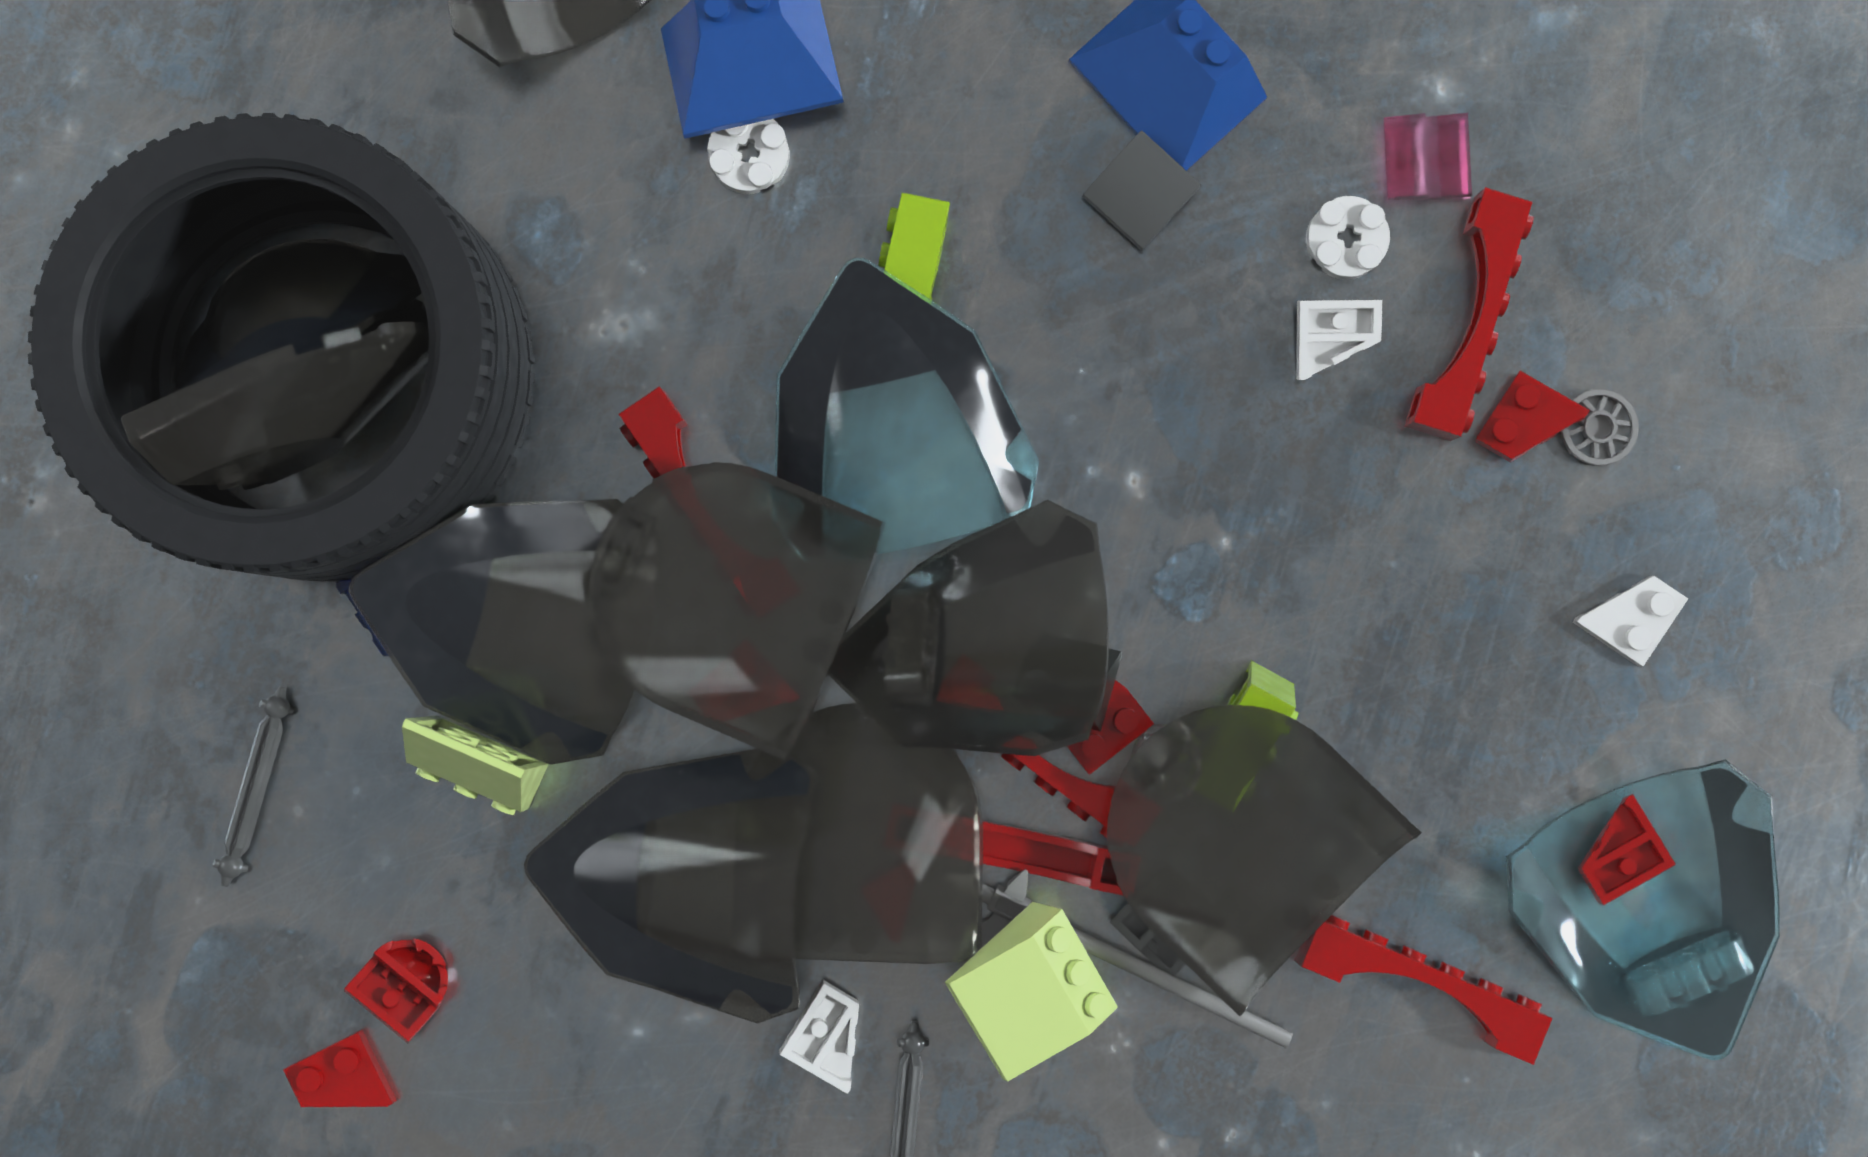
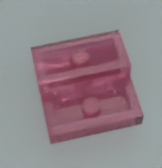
M1468 112L1426 117L1425 113L1384 118L1388 200L1447 199L1472 196Z

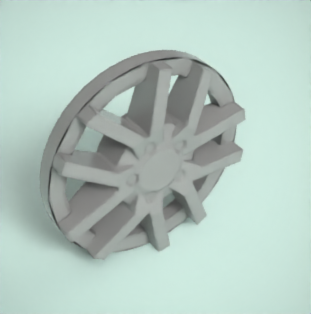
M1607 389L1589 390L1573 399V401L1590 411L1585 419L1578 423L1580 427L1570 431L1568 427L1561 431L1560 438L1563 439L1568 449L1567 452L1578 460L1592 466L1608 465L1624 458L1634 447L1639 432L1637 414L1630 402L1622 395ZM1600 396L1596 409L1586 398ZM1608 398L1616 401L1610 413L1604 411ZM1622 407L1627 413L1629 421L1615 419ZM1618 426L1630 427L1629 437L1616 434ZM1582 432L1585 439L1575 446L1570 436ZM1613 441L1625 443V446L1617 454L1615 453ZM1604 443L1608 458L1600 459L1599 444ZM1590 444L1591 457L1579 450Z

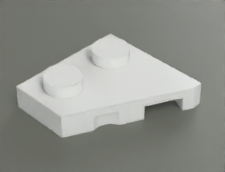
M1382 300L1297 301L1296 379L1306 380L1312 377L1313 374L1349 358L1358 351L1365 350L1381 342Z
M1648 576L1632 585L1630 589L1623 593L1616 594L1591 611L1577 616L1573 623L1636 666L1643 667L1688 598L1657 577Z
M822 979L780 1047V1055L848 1094L852 1082L850 1077L852 1057L855 1051V1027L859 1011L858 1000Z

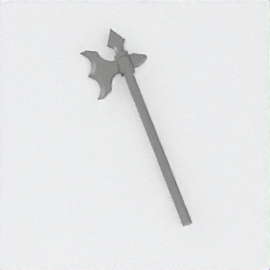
M1024 869L1010 879L1006 887L998 884L996 889L981 883L977 872L944 873L962 900L974 897L988 904L987 910L993 913L981 921L970 922L959 919L944 930L939 941L951 938L962 939L971 944L976 952H978L1031 903L1032 900L1026 897L1028 870ZM1073 927L1087 953L1284 1048L1289 1046L1293 1033Z

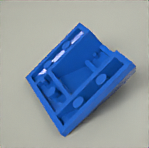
M691 0L661 28L684 139L844 103L820 0Z
M1134 0L1069 58L1071 65L1136 135L1142 130L1186 171L1267 99V95L1247 55L1196 0Z

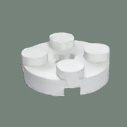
M774 119L713 132L708 142L707 153L713 172L725 187L737 193L755 194L761 192L760 190L768 188L770 185L774 186L782 179L788 168L790 151L785 132ZM749 142L754 143L755 149L760 152L758 158L751 157L749 162L742 161V153L738 149L740 146H746Z
M1342 196L1326 202L1312 218L1306 232V247L1310 257L1315 259L1316 263L1322 267L1321 270L1333 278L1343 280L1359 278L1376 268L1386 255L1390 243V230L1383 209L1366 199L1356 196ZM1346 228L1353 229V233L1358 236V241L1353 242L1351 248H1346L1344 241L1337 237V234L1343 233Z

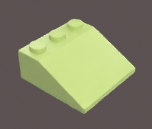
M437 715L406 718L402 725L406 763L418 767L415 772L417 775L434 782H439L440 778L455 783L454 791L474 799L477 798L478 794L493 800L491 804L493 808L510 815H514L516 810L522 812L530 808L548 763Z
M1031 902L945 981L946 986L1000 1076L1007 1082L1087 1037L1118 1008L1064 911L1060 908Z

